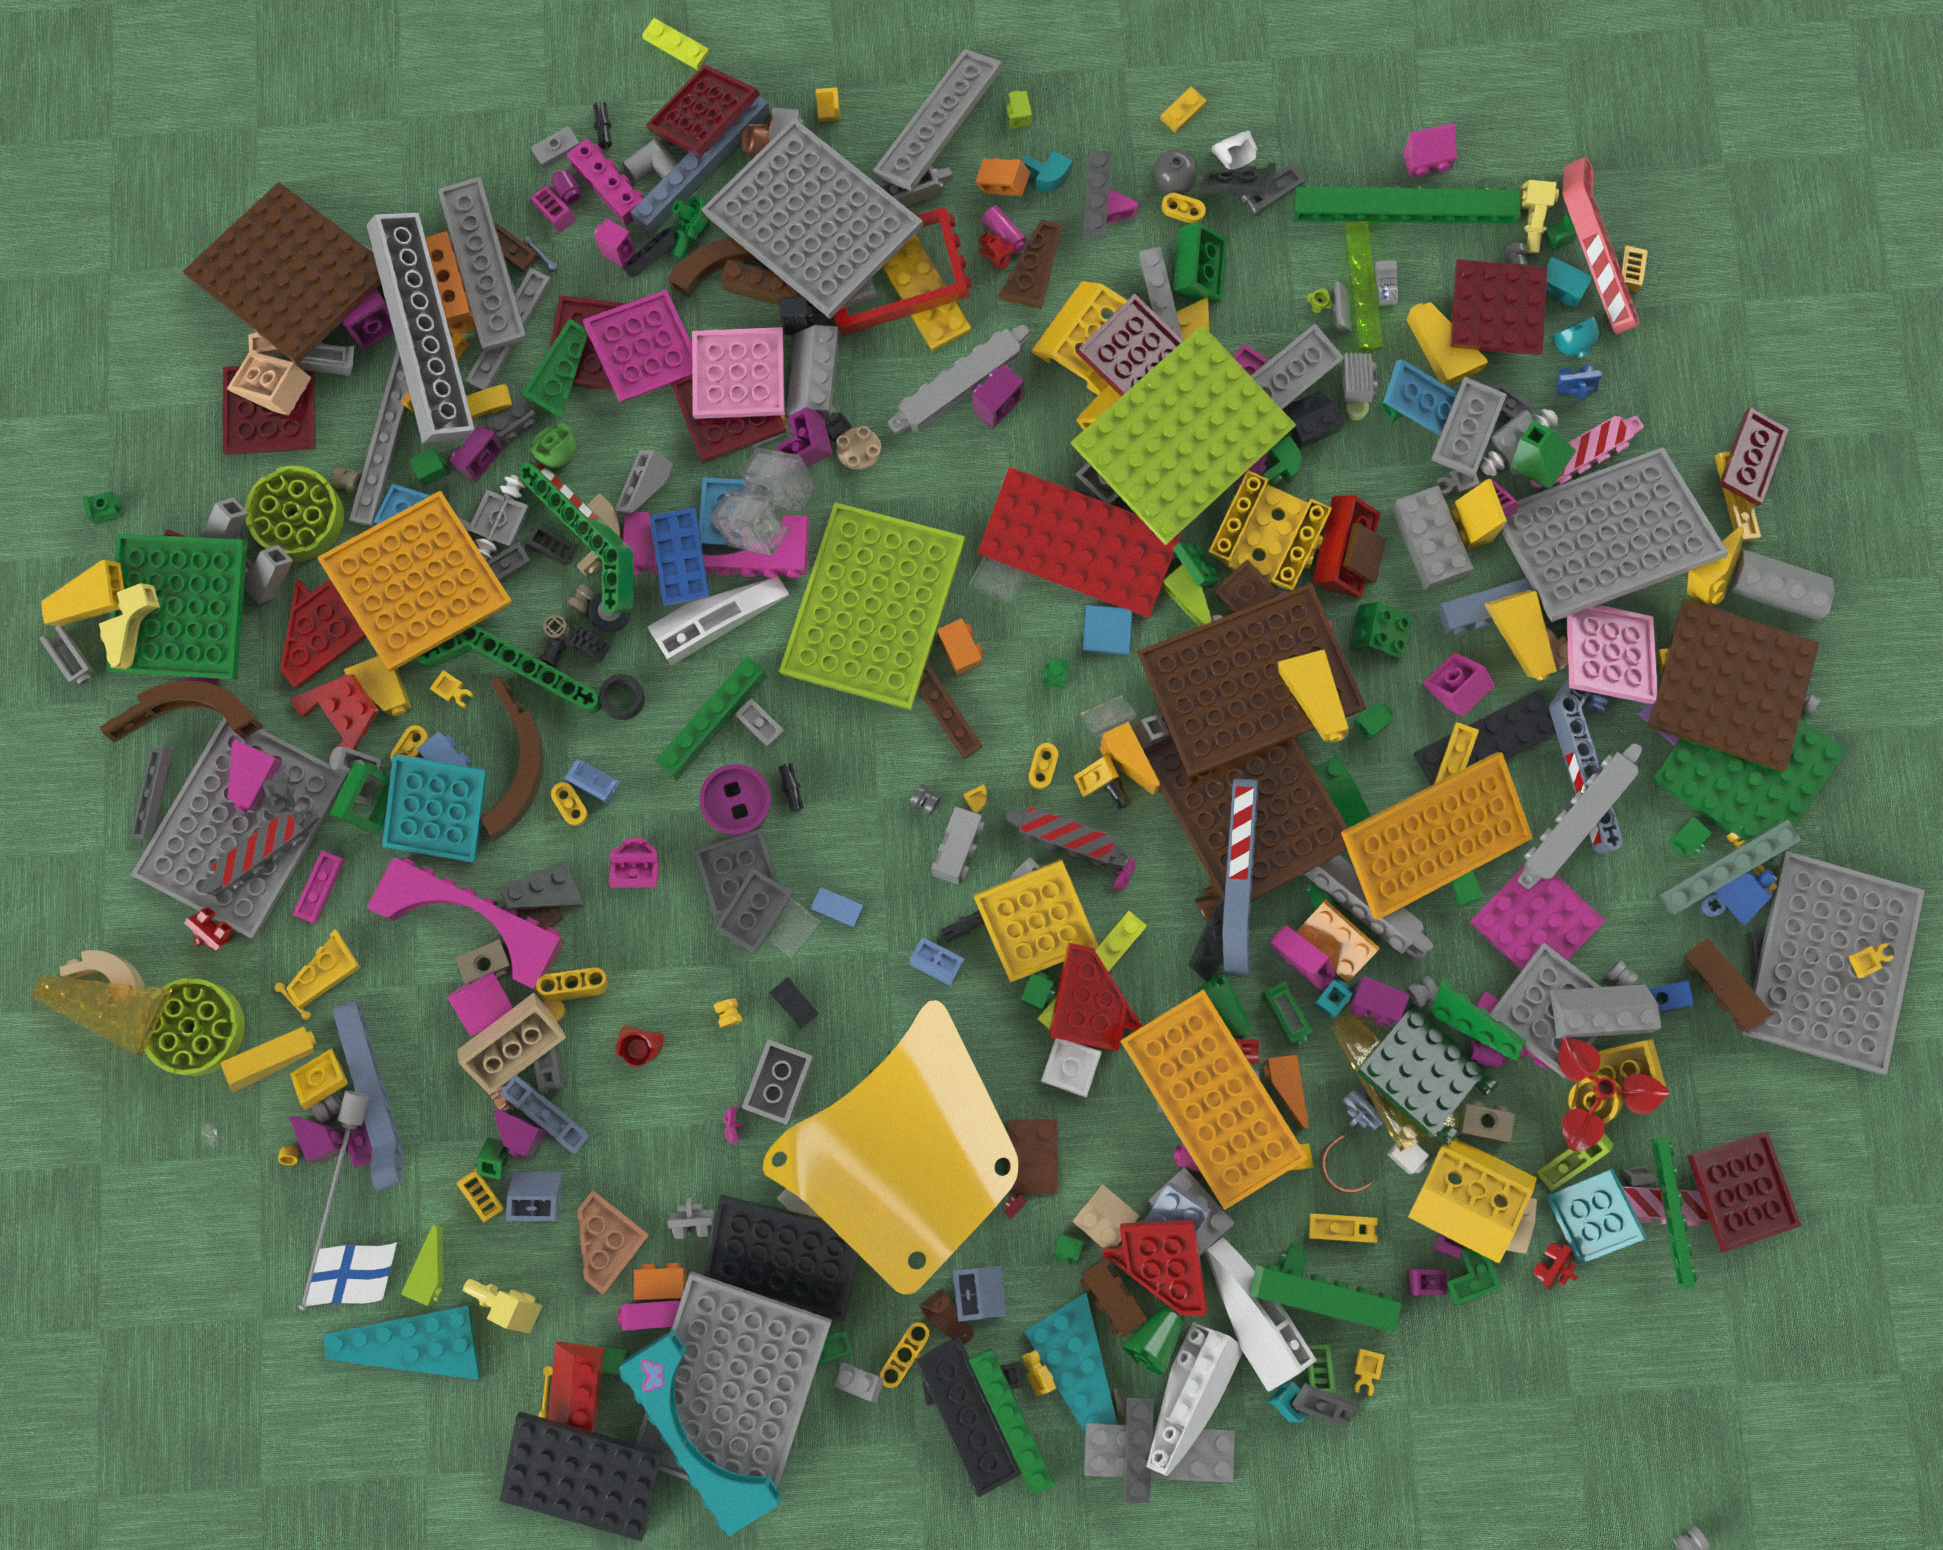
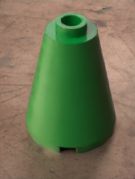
M1221 972V978L1218 979L1216 975L1211 977L1208 982H1204L1194 992L1197 994L1204 990L1233 1038L1243 1039L1250 1033L1251 1023L1228 976Z
M1165 1304L1125 1341L1123 1351L1137 1364L1141 1362L1146 1365V1370L1163 1376L1167 1371L1185 1317Z

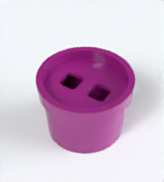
M742 764L725 765L712 772L704 781L699 795L700 809L705 820L713 828L726 834L739 836L758 830L763 825L770 808V790L766 780L755 769ZM734 786L740 787L741 793L730 798L726 797L725 790ZM745 804L748 815L735 820L731 809Z

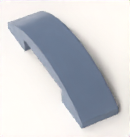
M516 1074L499 1093L555 1137L559 1143L573 1154L579 1150L590 1136L568 1115Z

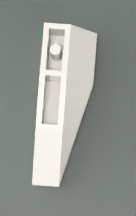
M779 577L769 578L710 596V598L687 603L647 628L672 666L790 595Z
M1224 1238L1209 1246L1205 1250V1254L1238 1342L1267 1391L1278 1387L1317 1361L1280 1303L1260 1299L1249 1294L1255 1271Z
M1192 1323L1171 1367L1146 1466L1149 1469L1168 1476L1185 1456L1212 1416L1243 1353L1240 1344L1230 1336Z

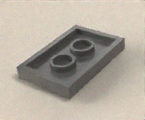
M752 868L714 929L756 954L791 899L793 892Z

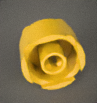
M1593 1074V1075H1592V1076H1594V1077H1599V1079L1604 1078V1077H1608V1076L1602 1075V1074ZM1585 1077L1572 1087L1568 1098L1571 1110L1581 1108L1587 1113L1595 1103V1100L1592 1099L1595 1096L1593 1088L1596 1083ZM1614 1080L1616 1086H1618L1619 1089L1622 1090L1621 1086ZM1615 1092L1611 1098L1601 1101L1592 1116L1601 1118L1604 1124L1608 1123L1621 1112L1624 1097Z

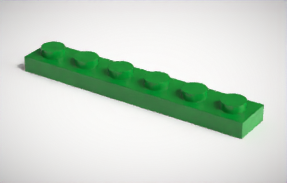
M1668 1137L1651 1139L1678 1288L1683 1289L1695 1288L1694 1282L1697 1281V1274L1690 1261L1692 1247L1690 1242L1687 1241L1685 1234L1688 1226L1686 1218L1682 1216L1681 1212L1683 1198L1681 1192L1677 1190L1678 1171L1676 1167H1673L1672 1157L1674 1156L1673 1145L1669 1142Z
M990 1348L969 1357V1362L1031 1494L1034 1495L1055 1486V1481L993 1349Z

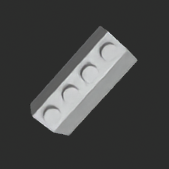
M815 325L795 333L786 417L808 407L822 413L825 421H831L840 339L838 327Z
M1744 549L1741 551L1729 591L1730 593L1816 621H1820L1829 614L1835 593L1833 579Z
M1646 984L1550 991L1557 1039L1644 1034L1661 1029L1658 1004Z

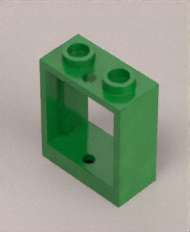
M354 762L330 814L366 832L379 835L385 823L391 774L385 771L382 774L377 772L378 767L368 762H365L364 765ZM369 775L385 783V786L367 820L351 812Z

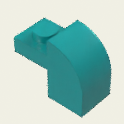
M1053 150L1045 164L1027 155H1024L1021 161L1030 171L1028 179L1036 180L1035 189L1049 192L1060 188L1065 183L1072 171L1073 160Z

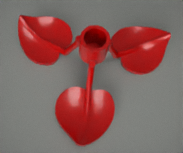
M1566 1037L1560 1046L1559 1065L1564 1076L1573 1082H1579L1586 1076L1589 1080L1596 1083L1593 1092L1597 1099L1587 1113L1581 1108H1576L1568 1111L1562 1120V1132L1569 1149L1572 1151L1589 1149L1602 1138L1605 1129L1604 1122L1601 1118L1592 1116L1602 1100L1611 1098L1616 1092L1625 1096L1624 1103L1630 1111L1643 1115L1652 1112L1669 1095L1668 1089L1658 1080L1645 1074L1636 1073L1627 1076L1623 1080L1625 1091H1622L1611 1078L1604 1077L1599 1079V1077H1594L1590 1074L1598 1070L1601 1059L1598 1051L1592 1045Z

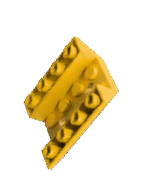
M1082 281L1031 352L1049 364L1054 359L1088 381L1087 389L1099 395L1108 383L1076 353L1075 349L1083 345L1108 320L1101 316L1103 311L1108 310L1114 314L1128 300L1103 284Z
M1247 470L1209 549V553L1233 570H1236L1248 559L1273 587L1292 591L1332 508L1313 499H1310L1309 503L1267 485L1269 479ZM1281 510L1285 517L1277 521L1273 519L1272 512ZM1256 550H1261L1265 554V559L1256 561L1252 553Z
M1458 1138L1451 1141L1449 1145L1442 1142L1408 1218L1500 1263L1518 1228L1534 1191L1537 1178ZM1448 1175H1458L1461 1183L1457 1185L1450 1183ZM1500 1196L1504 1198L1506 1207L1500 1208L1496 1206L1494 1197Z

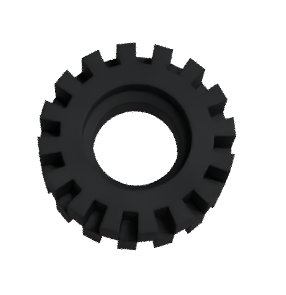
M574 625L565 640L573 649L598 663L602 662L611 647L603 639H600L599 636L594 635L591 631L579 625Z

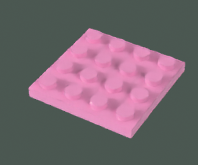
M783 327L692 331L694 419L785 415Z
M1596 605L1567 616L1569 688L1654 704L1657 699V675L1653 616L1602 605Z

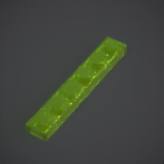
M1368 221L1346 222L1344 232L1359 352L1381 350L1383 344Z

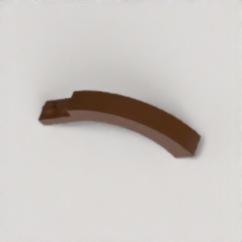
M732 237L711 242L691 253L681 261L667 279L670 288L690 298L702 281L725 267L727 259L732 261L741 260L745 263L762 262Z
M498 676L491 679L490 682L516 727L520 743V762L516 777L506 795L492 809L480 817L488 833L495 840L511 830L526 814L537 795L544 767L542 737L533 715L528 710L524 712L518 700L513 701L510 695L513 693L512 688L507 680L503 682Z
M200 681L170 682L148 689L137 695L140 701L139 704L131 706L124 713L111 718L107 723L100 726L103 735L115 743L162 714L181 708L198 707L213 710L223 715L232 730L242 739L263 728V725L253 711L236 696L221 687Z

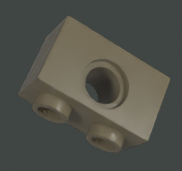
M500 939L455 958L465 984H472L489 972L494 973L495 977L499 979L507 976L509 970L512 969V961L505 942ZM489 959L491 962L490 968L487 971H482V962Z
M1470 1101L1469 1104L1462 1105L1458 1133L1500 1143H1511L1515 1113L1508 1112L1506 1107L1493 1106V1109L1484 1108V1103ZM1483 1115H1488L1491 1118L1492 1124L1489 1128H1485L1481 1123Z

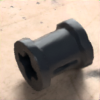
M838 412L836 414L837 417L826 425L828 437L834 442L842 432L852 428L841 412Z
M548 638V645L538 659L556 668L558 665L557 661L562 652L566 651L567 646L553 638Z

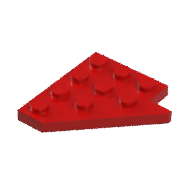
M299 579L295 583L280 670L296 690L366 638L365 633L330 580H327L311 593Z
M1068 942L1048 1037L1119 1051L1123 1029L1138 1030L1143 1026L1094 948Z
M1195 1221L1121 1223L1120 1235L1122 1246L1104 1247L1103 1255L1181 1316L1206 1315L1207 1304Z

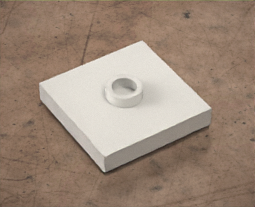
M1055 1038L1041 1082L1086 1098L1102 1051L1076 1042Z

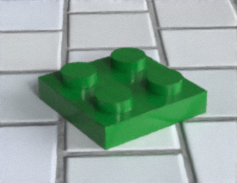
M1178 543L1173 547V550L1197 586H1214L1220 581L1217 577L1218 572L1211 563L1208 564L1204 558L1205 552L1198 544Z

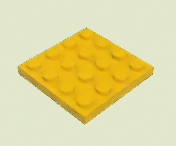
M1062 859L974 894L976 904L1010 983L1063 962L1068 942L1093 947L1094 949L1099 947Z

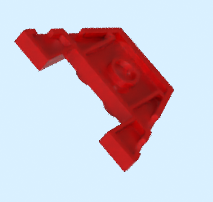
M354 674L343 676L290 700L301 717H307L320 705L343 738V741L337 747H346L355 751L358 750L357 745L362 736L367 734L379 712Z

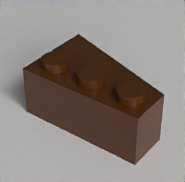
M1103 1257L1080 1273L1083 1277L1080 1283L1087 1293L1090 1291L1094 1293L1097 1299L1093 1302L1101 1314L1106 1311L1111 1319L1107 1323L1115 1335L1120 1332L1124 1337L1147 1321V1318L1106 1257Z

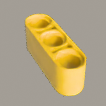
M588 968L543 975L538 979L536 987L544 1001L553 1002L601 995L607 991L609 983L602 969ZM595 978L602 979V982L598 985L591 984ZM570 982H578V985L575 988H567V985ZM554 985L552 991H543L545 986Z
M913 1323L880 1373V1377L884 1378L883 1385L885 1387L894 1388L898 1386L913 1364L914 1358L922 1350L930 1336L929 1327L925 1323ZM920 1326L925 1330L926 1335L924 1339L915 1340L913 1338L912 1330L914 1327ZM901 1348L911 1350L912 1357L909 1361L904 1362L899 1359L898 1352ZM886 1370H896L898 1380L894 1383L888 1382L885 1379Z

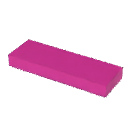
M321 850L293 912V916L317 924L345 859Z

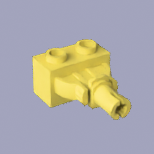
M1528 180L1520 186V209L1528 210V225L1524 226V230L1528 233L1527 253H1539L1542 233L1547 230V227L1543 226L1546 210L1552 207L1554 202H1557L1559 196L1556 182Z
M473 1279L466 1281L463 1291L477 1298L481 1306L491 1307L487 1317L488 1320L506 1329L531 1333L543 1307L535 1302L536 1297L512 1289L509 1293L497 1292L498 1287L496 1285L489 1284L486 1286Z

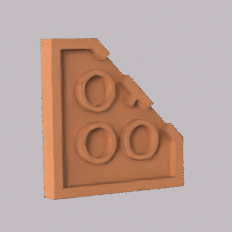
M592 1190L577 1209L581 1234V1253L584 1264L583 1273L584 1280L605 1295L649 1238L650 1234L596 1191Z

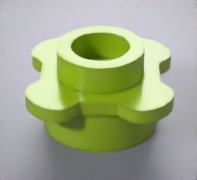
M1326 289L1316 290L1307 296V301L1311 303L1312 311L1316 314L1325 308L1330 309L1333 306V301L1330 300V295Z

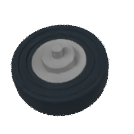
M602 592L596 595L590 603V620L600 631L606 633L618 632L630 620L631 611L628 613L606 612L602 605Z

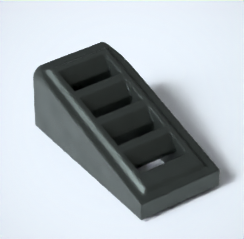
M536 523L525 542V546L564 566L567 565L577 548L575 544ZM539 534L544 535L539 544L535 542ZM550 538L552 540L546 549L545 547H543V545L545 544L546 540ZM555 543H560L556 552L553 553L551 550ZM566 546L568 550L562 558L559 554L563 547Z

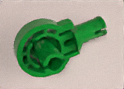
M692 196L685 203L677 200L672 207V212L679 215V227L676 230V234L679 237L671 255L681 260L686 258L691 242L697 241V237L703 233L711 221L701 210L708 201L699 196Z

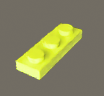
M653 18L642 34L644 40L697 70L709 55L708 48Z

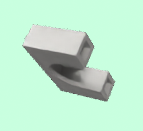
M234 497L215 503L201 538L240 539V532L248 512ZM279 545L260 551L255 564L246 556V561L249 563L245 571L244 589L258 604L277 597L293 562Z

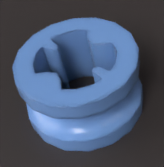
M1589 694L1587 697L1589 702L1585 703V709L1594 713H1605L1604 706L1608 704V700L1598 695Z
M1713 894L1703 899L1701 909L1705 915L1715 917L1725 911L1726 905L1718 895ZM1715 900L1717 902L1715 905H1719V909L1711 911L1710 908L1712 907H1708V903Z

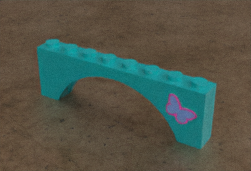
M674 1329L624 1360L619 1366L620 1376L626 1384L629 1383L637 1403L644 1406L650 1423L659 1429L663 1443L672 1449L678 1466L685 1469L691 1486L694 1489H698L704 1506L711 1510L716 1517L715 1520L719 1529L725 1531L729 1537L777 1507L782 1499V1495L769 1476H747L728 1471L710 1461L689 1439L679 1419L675 1401L677 1371L687 1349Z

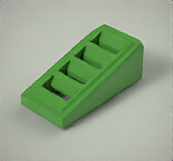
M1330 1344L1307 1345L1312 1354L1325 1353V1358H1315L1317 1361L1313 1364H1326V1368H1313V1364L1306 1368L1307 1384L1316 1387L1315 1385H1327V1389L1321 1390L1335 1395ZM1324 1374H1326V1378H1322V1379H1315V1378H1314V1375H1324Z

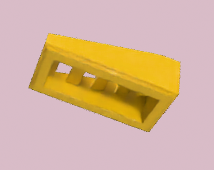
M1631 246L1624 247L1620 269L1628 291L1638 293L1642 287L1648 250ZM1629 253L1635 254V255H1639V256H1641V257H1640V258L1631 257V256H1629ZM1628 261L1637 262L1639 265L1630 264ZM1627 268L1635 269V270H1638V271H1637V272L1629 271V270H1627ZM1626 275L1636 277V279L1627 278Z
M477 1167L457 1180L456 1184L483 1223L504 1210L503 1205L485 1177L477 1174ZM477 1178L478 1182L469 1188L466 1186L467 1183ZM480 1186L484 1188V1190H482L475 1196H473L471 1193ZM486 1194L489 1195V1198L481 1204L477 1203V1200ZM494 1202V1207L485 1213L482 1211L484 1207Z

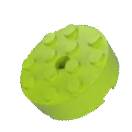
M301 466L276 469L277 471L260 478L252 487L245 504V510L248 512L245 520L246 525L253 538L264 549L279 545L293 562L316 558L326 552L340 535L344 522L342 501L334 488L316 471Z
M184 978L168 983L150 998L143 1010L142 1026L139 1029L143 1049L151 1061L158 1067L168 1072L185 1076H204L221 1069L220 1062L236 1055L244 1037L245 1019L239 1002L227 989L206 980ZM194 1022L193 1032H189L190 1025Z

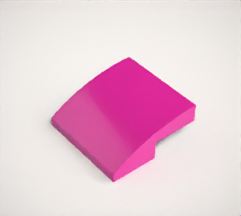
M492 972L487 973L472 984H464L447 995L470 1036L483 1031L513 1008Z

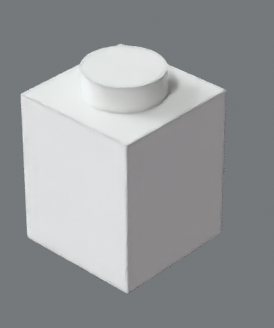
M1402 1136L1387 1153L1408 1174H1413L1414 1172L1418 1174L1427 1165L1425 1160L1429 1156L1408 1136Z

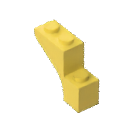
M140 583L117 592L118 606L123 615L99 623L100 636L105 644L106 657L111 668L125 670L133 664L139 626L148 613L160 608L155 588L152 585Z

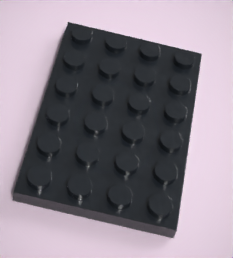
M721 1195L718 1201L704 1276L822 1317L844 1322L859 1254L822 1218Z
M519 1411L515 1419L500 1501L643 1541L663 1451Z

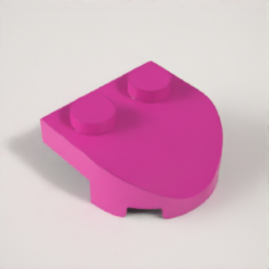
M629 838L624 840L623 844L617 849L613 848L610 854V888L658 886L659 861L655 848L648 844L647 840Z

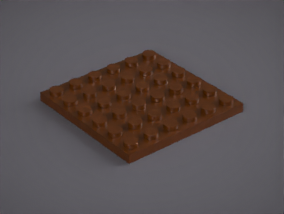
M1684 598L1681 602L1657 688V699L1652 706L1647 727L1784 772L1787 770L1819 642Z

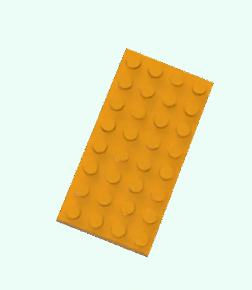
M1496 752L1341 832L1372 916L1377 920L1533 839L1502 752Z
M1204 990L1120 1040L1224 1210L1308 1159Z

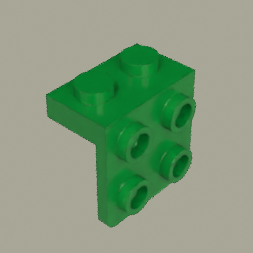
M1380 602L1359 605L1351 649L1356 651L1375 649L1396 659H1403L1410 631L1411 616Z

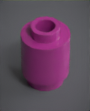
M558 170L552 175L551 184L562 201H565L567 204H573L581 198V189L570 171Z
M1480 1041L1472 1042L1470 1050L1471 1060L1494 1067H1500L1502 1063H1506L1507 1057L1502 1053L1482 1044Z

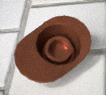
M772 113L766 116L763 124H750L743 130L741 149L747 155L755 157L769 144L773 120Z

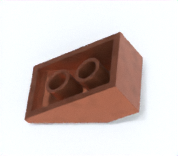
M1009 1119V1138L1018 1157L1017 1179L1009 1190V1194H1057L1058 1119Z

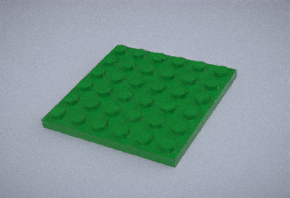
M117 534L115 562L121 564L124 589L140 583L154 586L160 608L148 613L139 626L132 666L125 670L111 668L107 660L106 672L237 680L248 541L242 539ZM116 610L111 612L110 619L123 615L122 611Z
M1800 719L1787 770L1781 772L1679 738L1651 780L1728 833L1738 835L1741 838L1739 839L1740 841H1747L1781 820H1789L1795 829L1846 749ZM1777 854L1776 856L1770 858L1769 861H1770V862L1774 861V860L1776 859V857L1778 856V854Z

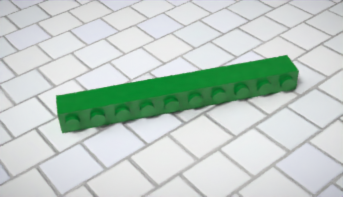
M1302 185L1296 187L1293 196V222L1516 225L1521 215L1520 190H1513L1512 188L1494 190L1487 187L1479 189H1468L1466 187L1446 189L1445 187L1424 189L1420 186L1412 188H1401L1399 186H1392L1390 188H1379L1377 186L1357 188L1352 185L1346 187H1334L1332 185L1312 187L1310 185Z

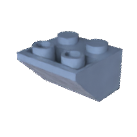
M513 1172L507 1195L506 1221L560 1222L563 1172Z
M1001 1266L952 1272L958 1322L1007 1316Z

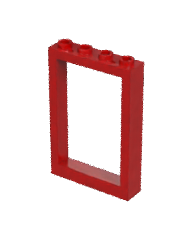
M945 206L916 216L923 221V227L940 222L956 283L852 316L848 315L845 303L834 314L838 330L842 336L971 297L969 289L972 288V283L969 275H965L963 269L967 267L964 255H960L958 250L959 247H962L958 233L954 234L953 231L956 222L953 213L949 214Z

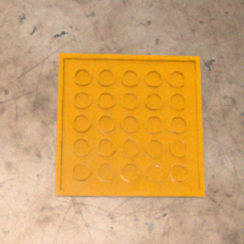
M441 491L317 557L389 673L512 604V600Z

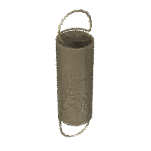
M1116 1388L1112 1391L1118 1417H1124V1415H1127L1122 1389Z

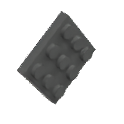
M762 829L694 850L715 918L721 917L752 868L779 884Z

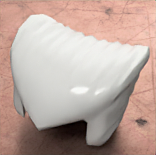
M1245 131L1223 139L1221 142L1213 145L1211 151L1227 169L1234 170L1250 163L1256 158L1257 146H1255L1251 132Z

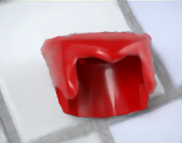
M625 1025L619 1033L616 1054L623 1057L625 1062L632 1068L647 1064L654 1060L661 1052L664 1043L663 1034Z

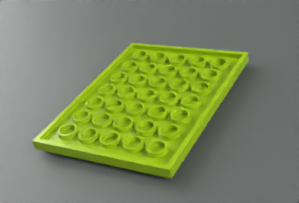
M1201 325L1072 440L1071 444L1156 536L1167 545L1289 433L1296 424L1215 337Z
M835 502L779 673L912 710L966 541L965 536Z

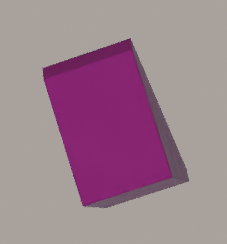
M1407 1269L1408 1294L1447 1295V1285L1445 1283L1446 1270Z

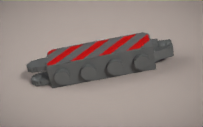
M1032 806L1028 808L1026 813L1012 809L1005 813V823L1019 829V835L1022 836V840L1035 844L1036 841L1044 844V848L1053 852H1057L1058 849L1067 852L1066 856L1075 860L1080 858L1089 860L1088 864L1096 868L1107 867L1108 864L1126 867L1131 853L1115 845L1116 841L1113 835Z
M307 807L296 814L283 811L214 861L211 868L214 874L203 883V891L212 896H217L227 889L232 892L242 889L250 878L264 873L269 864L280 861L291 848L302 845L306 841L305 838L310 835L308 830L320 818L311 807Z

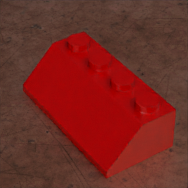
M1355 495L1332 496L1330 504L1332 509L1326 521L1313 583L1326 591L1362 598L1365 580L1343 567L1352 524L1360 523L1376 533L1381 512Z
M556 1341L549 1420L597 1433L605 1356L604 1347Z

